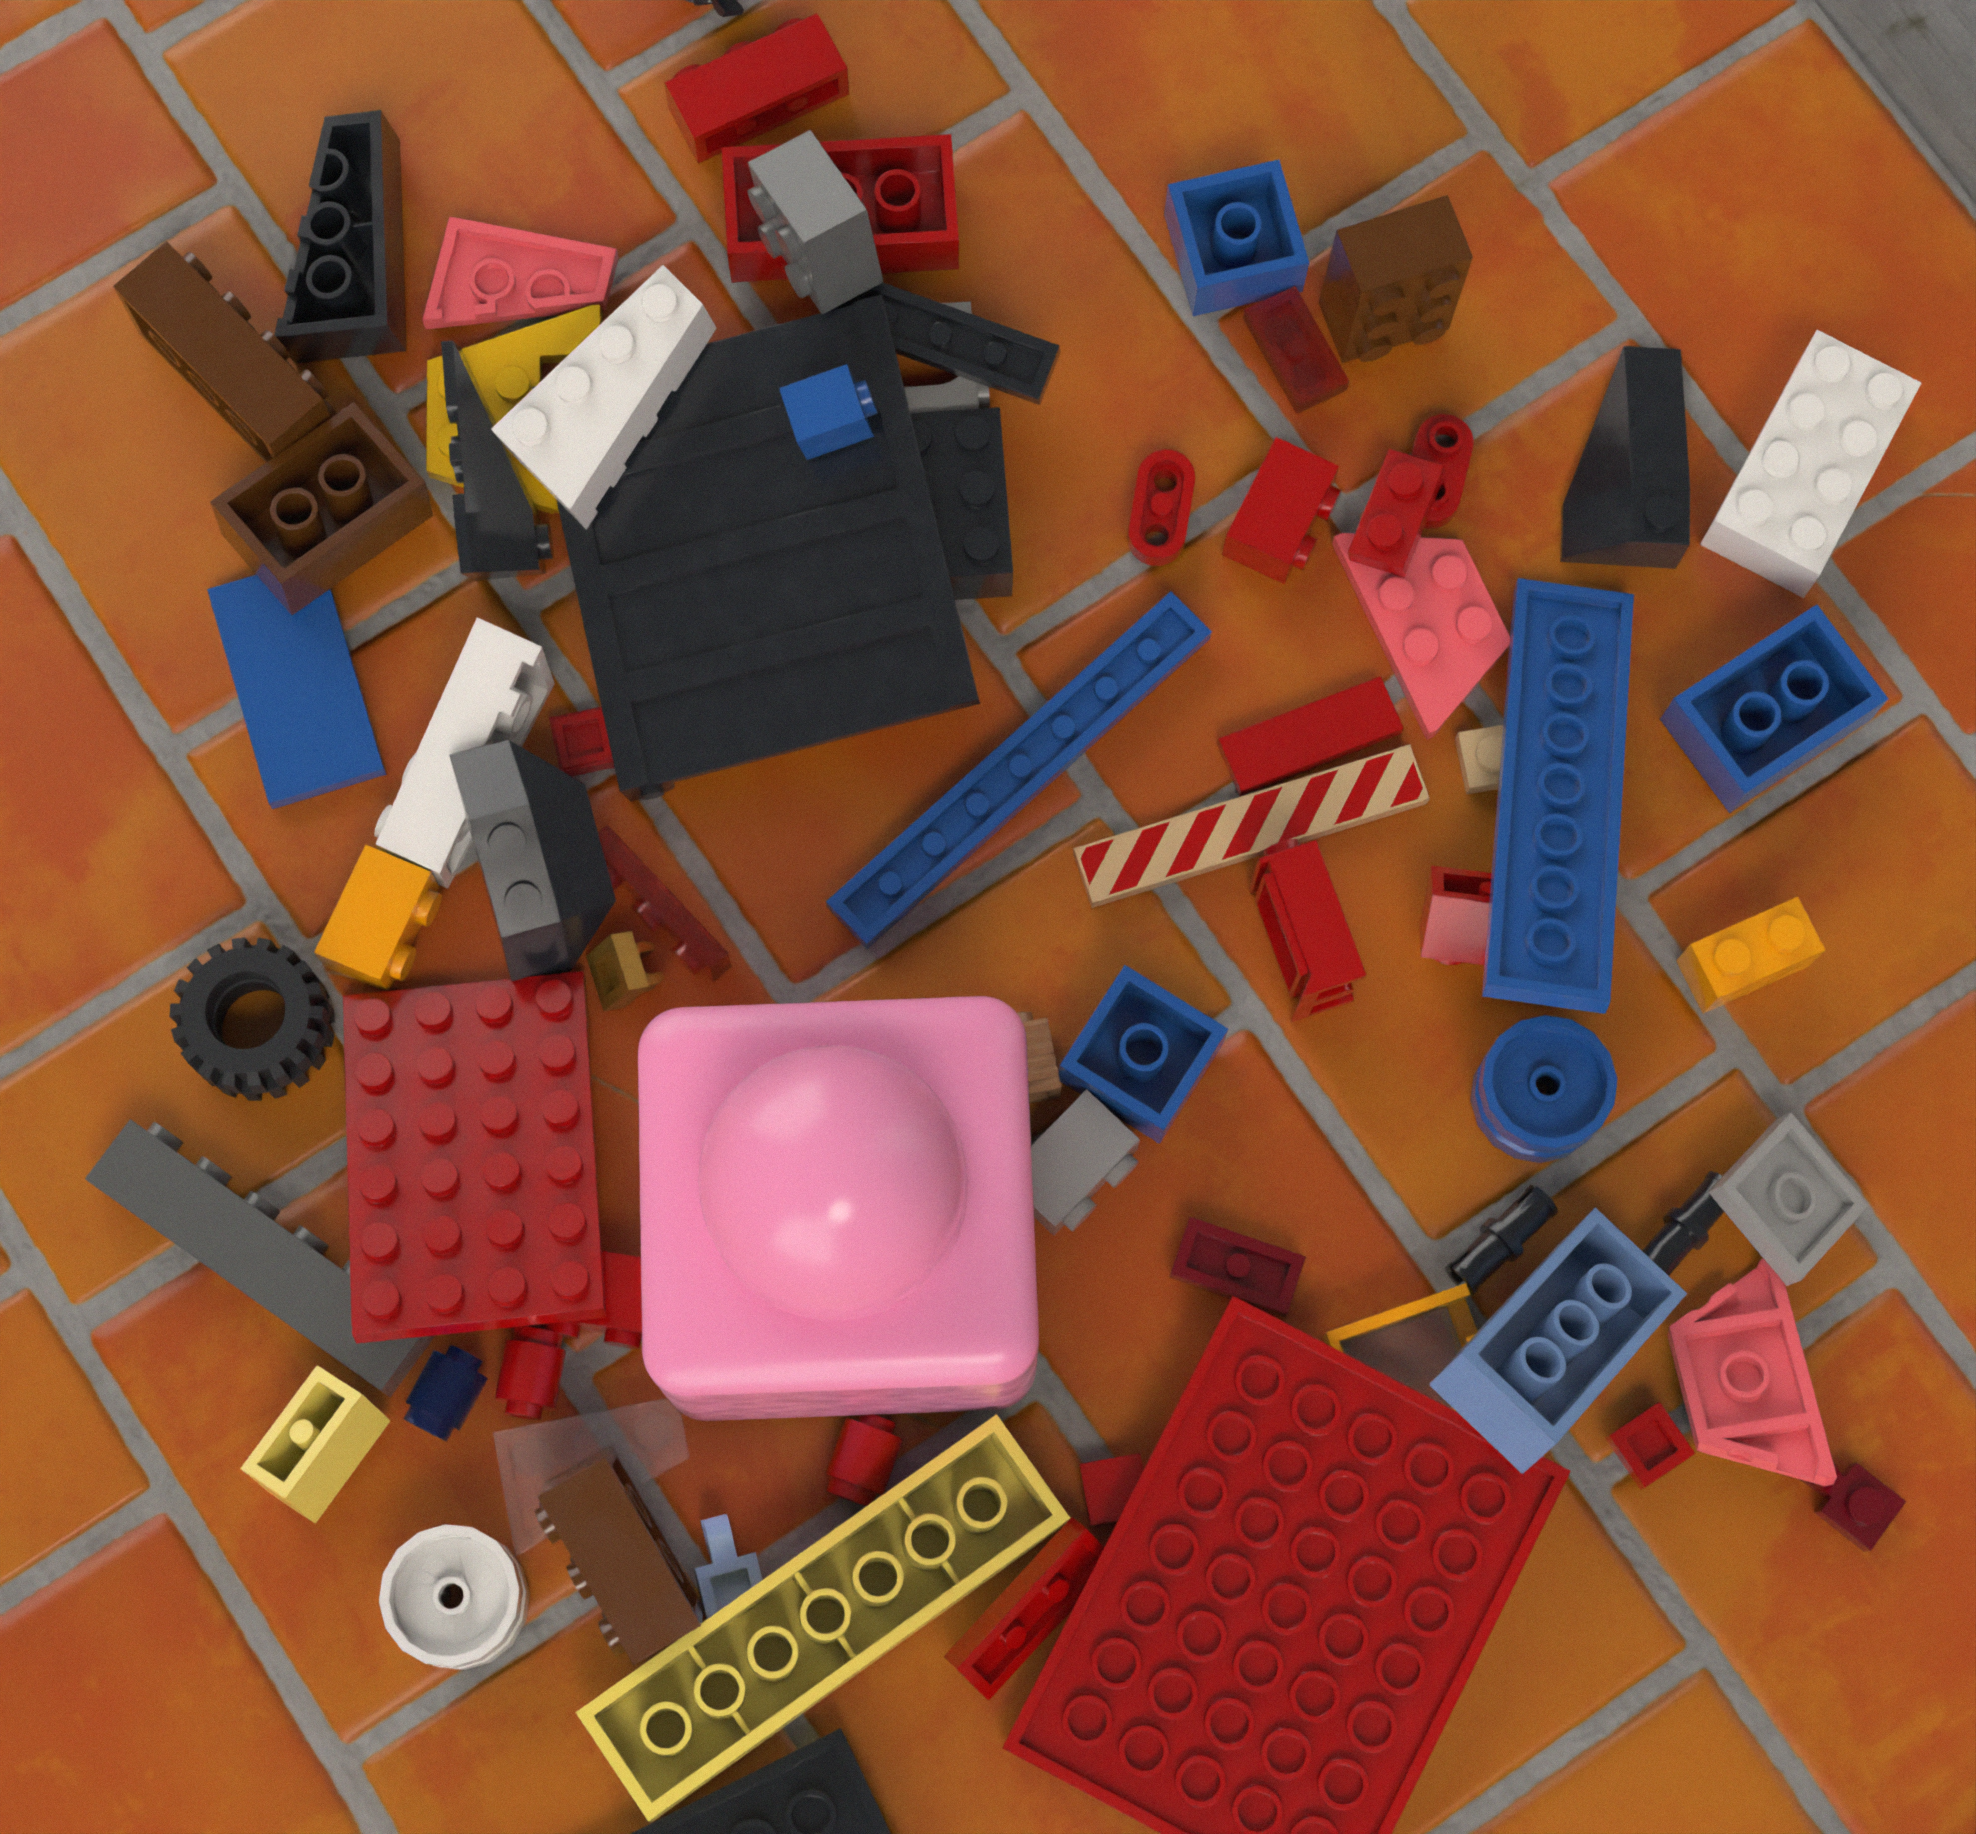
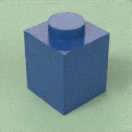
M847 364L779 388L796 441L807 460L874 437L868 417L878 414L871 391L866 380L855 382Z

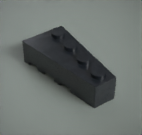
M381 110L324 117L309 182L312 193L307 215L301 216L297 237L300 239L296 263L294 270L289 269L284 290L288 295L283 318H278L274 333V336L289 352L290 358L295 364L406 351L400 139Z

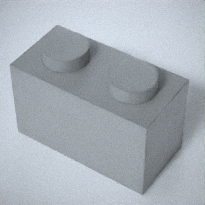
M1087 1089L1031 1146L1034 1218L1053 1236L1064 1225L1071 1231L1080 1226L1097 1206L1090 1198L1106 1182L1113 1188L1117 1187L1139 1163L1133 1154L1138 1149L1140 1139Z

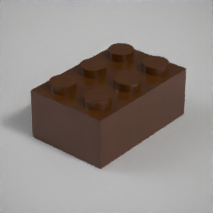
M1448 195L1336 230L1319 299V306L1342 363L1358 358L1361 362L1374 361L1387 355L1392 350V347L1411 341L1415 345L1427 344L1443 336L1446 330L1449 329L1473 256Z
M354 402L210 501L223 537L291 615L297 613L433 516L425 481Z
M612 1444L545 1482L537 1495L540 1507L534 1510L536 1518L552 1544L562 1539L571 1555V1564L566 1566L568 1574L584 1600L592 1595L595 1597L603 1611L601 1612L603 1619L598 1622V1625L606 1642L616 1656L625 1651L632 1664L635 1665L701 1626L704 1611L702 1602Z

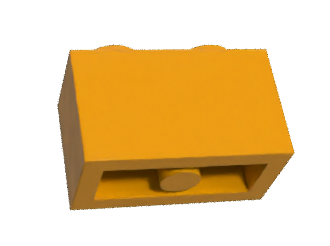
M365 844L314 951L321 963L329 969L377 989L391 991L395 980L403 981L411 970L416 956V948L412 944L421 925L429 927L439 910L442 895L437 893L440 886L432 872Z
M1795 897L1690 944L1676 962L1702 1014L1809 967L1825 951V948L1799 897Z

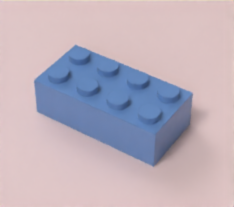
M1595 1207L1553 1249L1429 1385L1523 1474L1558 1443L1687 1293Z

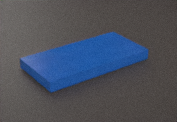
M257 575L207 589L271 808H279L387 775L332 588L294 615L287 611Z

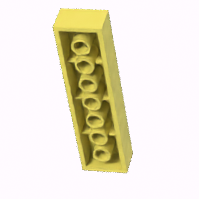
M996 1414L702 1622L700 1627L678 1639L575 1713L648 1822L651 1823L1067 1523L1070 1517Z

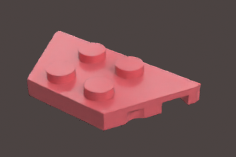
M1338 534L1334 536L1332 542L1334 550L1426 740L1430 739L1439 732L1444 722L1461 702L1466 700L1488 670L1492 669L1509 649V633L1462 539L1420 537L1404 578L1350 561L1348 550L1355 534Z
M1763 1258L1758 1262L1757 1268L1735 1284L1731 1285L1729 1283L1713 1294L1706 1305L1699 1310H1691L1669 1326L1667 1337L1696 1451L1822 1486L1834 1485L1837 1475L1785 1283Z

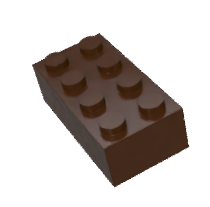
M166 241L113 287L138 333L265 462H268L337 414L325 400L329 397V393L307 369L300 374L295 371L287 361L290 357L289 352L269 330L266 329L261 335L258 334L248 322L251 318L250 313L234 294L228 290L223 295L217 292L209 283L213 279L212 275L193 253L189 251L182 257Z

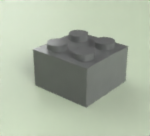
M811 130L748 162L754 187L747 191L757 215L764 222V224L758 226L759 235L772 258L775 259L782 255L788 264L785 266L787 277L800 298L809 295L821 314H824L883 283L867 209Z

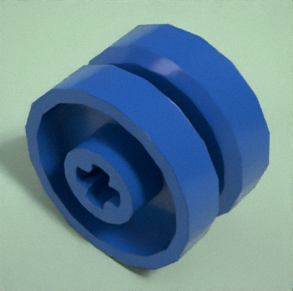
M1543 1015L1519 1021L1496 1039L1473 1076L1470 1101L1478 1127L1493 1146L1515 1159L1544 1163L1569 1156L1584 1145L1602 1127L1615 1105L1618 1079L1610 1052L1594 1032L1572 1019ZM1536 1082H1541L1548 1087L1545 1095L1538 1091Z

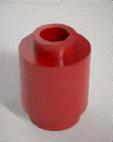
M520 1326L514 1328L512 1340L505 1341L494 1400L506 1404L505 1415L540 1421L543 1410H556L567 1353L561 1349L563 1335L535 1327Z
M874 1414L860 1415L858 1421L845 1418L825 1475L830 1476L825 1491L865 1507L875 1501L877 1494L883 1495L903 1443L902 1438L893 1435L896 1423Z

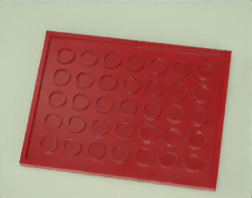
M1232 1296L1002 1749L1160 1834H1392L1571 1471L1542 1456L1522 1474L1457 1411Z

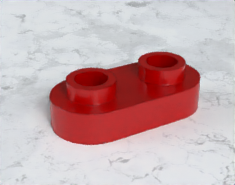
M1449 414L1435 415L1423 422L1417 432L1411 453L1412 456L1442 464L1445 469V476L1439 489L1442 498L1434 501L1424 527L1425 529L1440 528L1449 523L1455 516L1461 501L1473 451L1474 438L1471 429L1463 420ZM1448 435L1453 439L1455 445L1449 448L1442 447L1436 442L1435 437Z
M1162 449L1152 452L1141 462L1137 473L1127 541L1132 554L1142 563L1151 566H1163L1173 562L1182 553L1185 545L1196 477L1190 460L1175 450ZM1167 478L1173 481L1176 487L1171 491L1165 492L1159 490L1155 486V482L1159 479ZM1151 532H1160L1166 537L1167 541L1162 545L1156 546L1150 544L1146 536Z

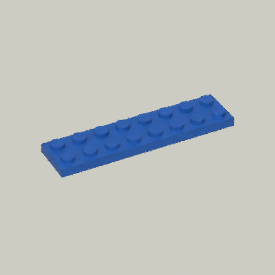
M1521 578L1517 579L1513 594L1482 989L1483 997L1606 1014L1611 999L1634 594Z

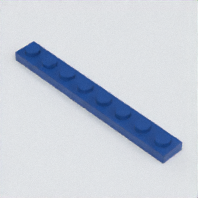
M1170 591L826 901L827 908L866 949L870 948L1211 638L1212 631Z

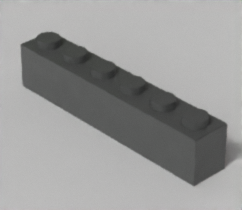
M130 1119L86 1176L85 1180L391 1397L434 1339V1336L356 1344L352 1336L350 1260L347 1261L342 1269L323 1256L330 1246L306 1228L299 1225L295 1232L291 1234L274 1221L281 1211L252 1190L245 1199H242L225 1187L232 1176L204 1156L194 1165L177 1152L184 1142L156 1122H153L148 1130H145Z

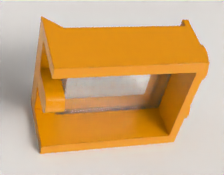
M1464 1283L1328 1331L1323 1336V1340L1327 1345L1455 1410L1429 1384L1478 1331L1466 1301L1470 1296L1467 1284Z

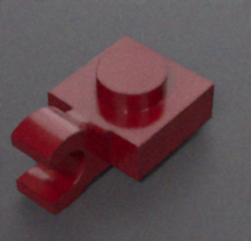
M1857 1462L1849 1464L1843 1473L1834 1464L1837 1475L1834 1485L1822 1486L1801 1480L1824 1497V1500L1814 1513L1863 1552L1873 1549L1906 1503L1903 1498Z

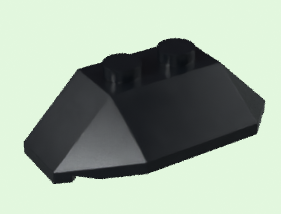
M509 739L449 754L511 981L530 976L559 974L571 971L616 902L585 784Z

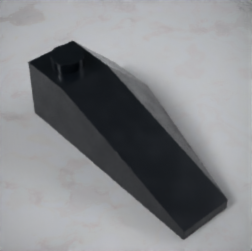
M453 340L442 341L446 409L450 424H457L458 435L451 436V443H449L450 463L454 469L457 483H464V494L452 495L460 572L462 575L475 581L545 574L544 560L554 558L550 525L540 524L539 514L509 450L491 430L496 425V422L461 347Z
M1624 346L1561 507L1560 562L1676 569L1690 545V476L1681 349Z

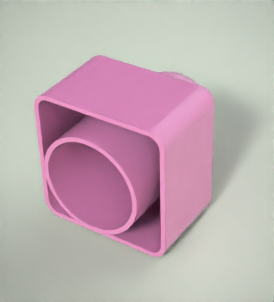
M987 996L680 1007L659 1014L646 1026L638 1046L642 1354L649 1376L677 1410L692 1419L701 1421L981 1411L1010 1407L1019 1402L1029 1392L1036 1375L1039 1324L1027 1038L1023 1022L1014 1009L999 999Z

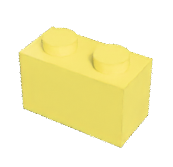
M317 1365L240 1469L270 1494L316 1524L390 1423V1420L363 1394Z

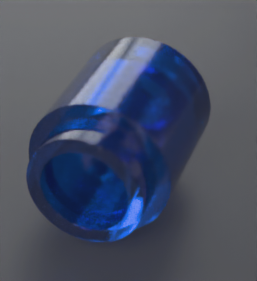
M451 1344L445 1355L433 1350L405 1401L410 1407L403 1420L447 1442L454 1428L460 1431L488 1380L486 1376L478 1372L483 1361Z

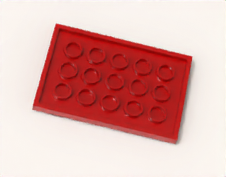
M584 972L530 976L511 981L510 978L343 995L352 1336L356 1344L607 1317L587 988Z

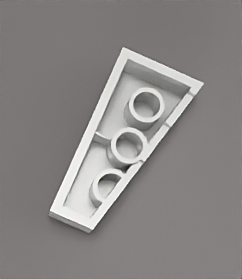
M662 265L491 430L512 455L587 530L598 513L595 508L610 486L614 488L627 468L624 463L641 437H647L657 422L658 417L656 414L671 391L678 389L717 328L704 305Z

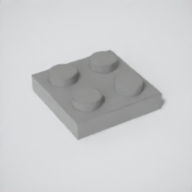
M1791 1112L1777 1118L1708 1191L1786 1286L1801 1281L1869 1206Z

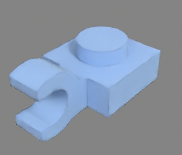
M727 1514L700 1520L711 1564L693 1569L706 1620L763 1580L756 1552L737 1556Z

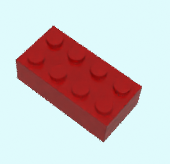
M951 134L819 142L867 209L882 274L959 269V232ZM782 144L721 147L727 256L731 283L788 279L785 271V266L788 264L782 255L775 259L772 258L761 240L758 226L764 224V222L754 210L747 192L754 187L748 162Z

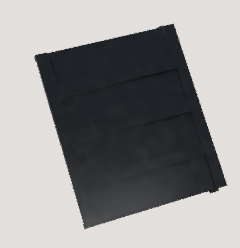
M882 294L854 301L853 305L831 310L824 314L820 313L707 343L678 389L671 391L656 414L658 420L647 437H641L624 463L627 468L614 488L610 486L595 508L598 513L587 530L557 500L619 790L631 802L639 799L649 800L664 795L665 792L675 788L674 782L981 704ZM847 364L855 382L866 380L878 412V414L868 417L874 437L807 460L796 441L779 388Z

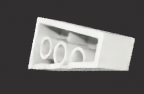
M477 617L419 748L406 766L397 797L393 805H388L384 809L376 824L374 836L378 839L375 844L380 851L431 871L439 885L449 888L473 842L449 754L509 739L521 747L523 746L555 684L542 646Z

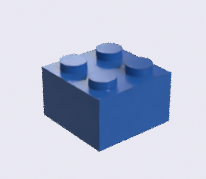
M1279 159L1168 184L1164 216L1192 316L1303 292L1309 260Z
M1124 965L1059 1065L1058 1074L1060 1082L1079 1094H1082L1087 1089L1117 1118L1160 1144L1222 1047L1228 1028Z

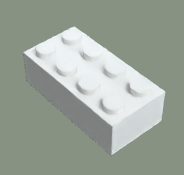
M1816 330L1700 545L1804 598L1826 565L1917 393L1921 382Z

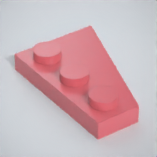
M449 216L422 319L425 330L563 315L590 305H600L601 310H606L619 259L617 249Z

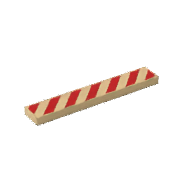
M1409 744L1074 848L1073 855L1091 908L1264 855L1263 851L1266 848L1287 839L1296 838L1300 844L1427 804L1430 797Z

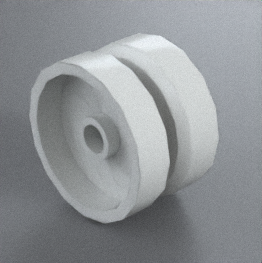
M445 1524L418 1532L396 1550L382 1576L379 1605L385 1629L402 1651L428 1665L467 1670L491 1663L513 1645L527 1619L530 1593L524 1569L508 1547L473 1527ZM456 1584L462 1588L464 1598L458 1607L448 1609L444 1606V1603L451 1598L449 1587Z

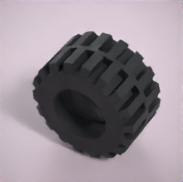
M245 937L232 939L233 949L225 951L220 944L207 949L212 958L203 965L195 958L187 967L193 974L189 982L181 979L178 980L174 992L181 999L179 1004H170L169 1017L177 1024V1027L171 1029L174 1042L183 1051L180 1054L211 1086L215 1085L224 1094L234 1098L239 1093L243 1094L249 1101H262V1093L269 1092L276 1099L288 1095L285 1086L292 1082L299 1088L305 1085L310 1080L304 1073L311 1066L320 1070L326 1061L321 1051L323 1046L332 1048L335 1035L330 1030L329 1023L335 1022L334 1009L328 1002L330 996L325 986L305 960L302 961L295 951L285 945L279 949L269 939L258 938L256 945H251ZM265 990L276 992L284 998L285 1015L283 1023L278 1032L269 1041L251 1049H235L225 1044L222 1034L223 1021L227 1011L236 1000L250 992Z

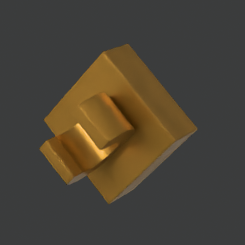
M632 931L610 934L586 956L603 1011L625 1008L641 993L652 990L664 979L663 972L645 973L641 959L650 955L655 950L653 943L648 941L635 943Z

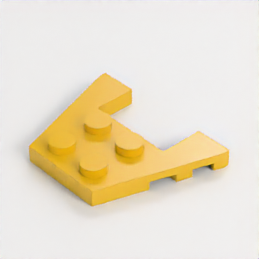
M590 305L462 349L496 424L532 390V387L537 386L542 381V365L544 363H561L602 324L600 305ZM442 356L427 360L426 471L429 478L464 488V483H457L454 469L450 463L449 443H451V436L458 435L457 424H450L445 401ZM510 452L535 508L550 514H554V512L559 514L556 498Z

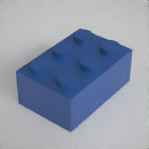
M1815 605L1674 697L1660 720L1727 811L1731 813L1869 722L1889 698L1820 607Z

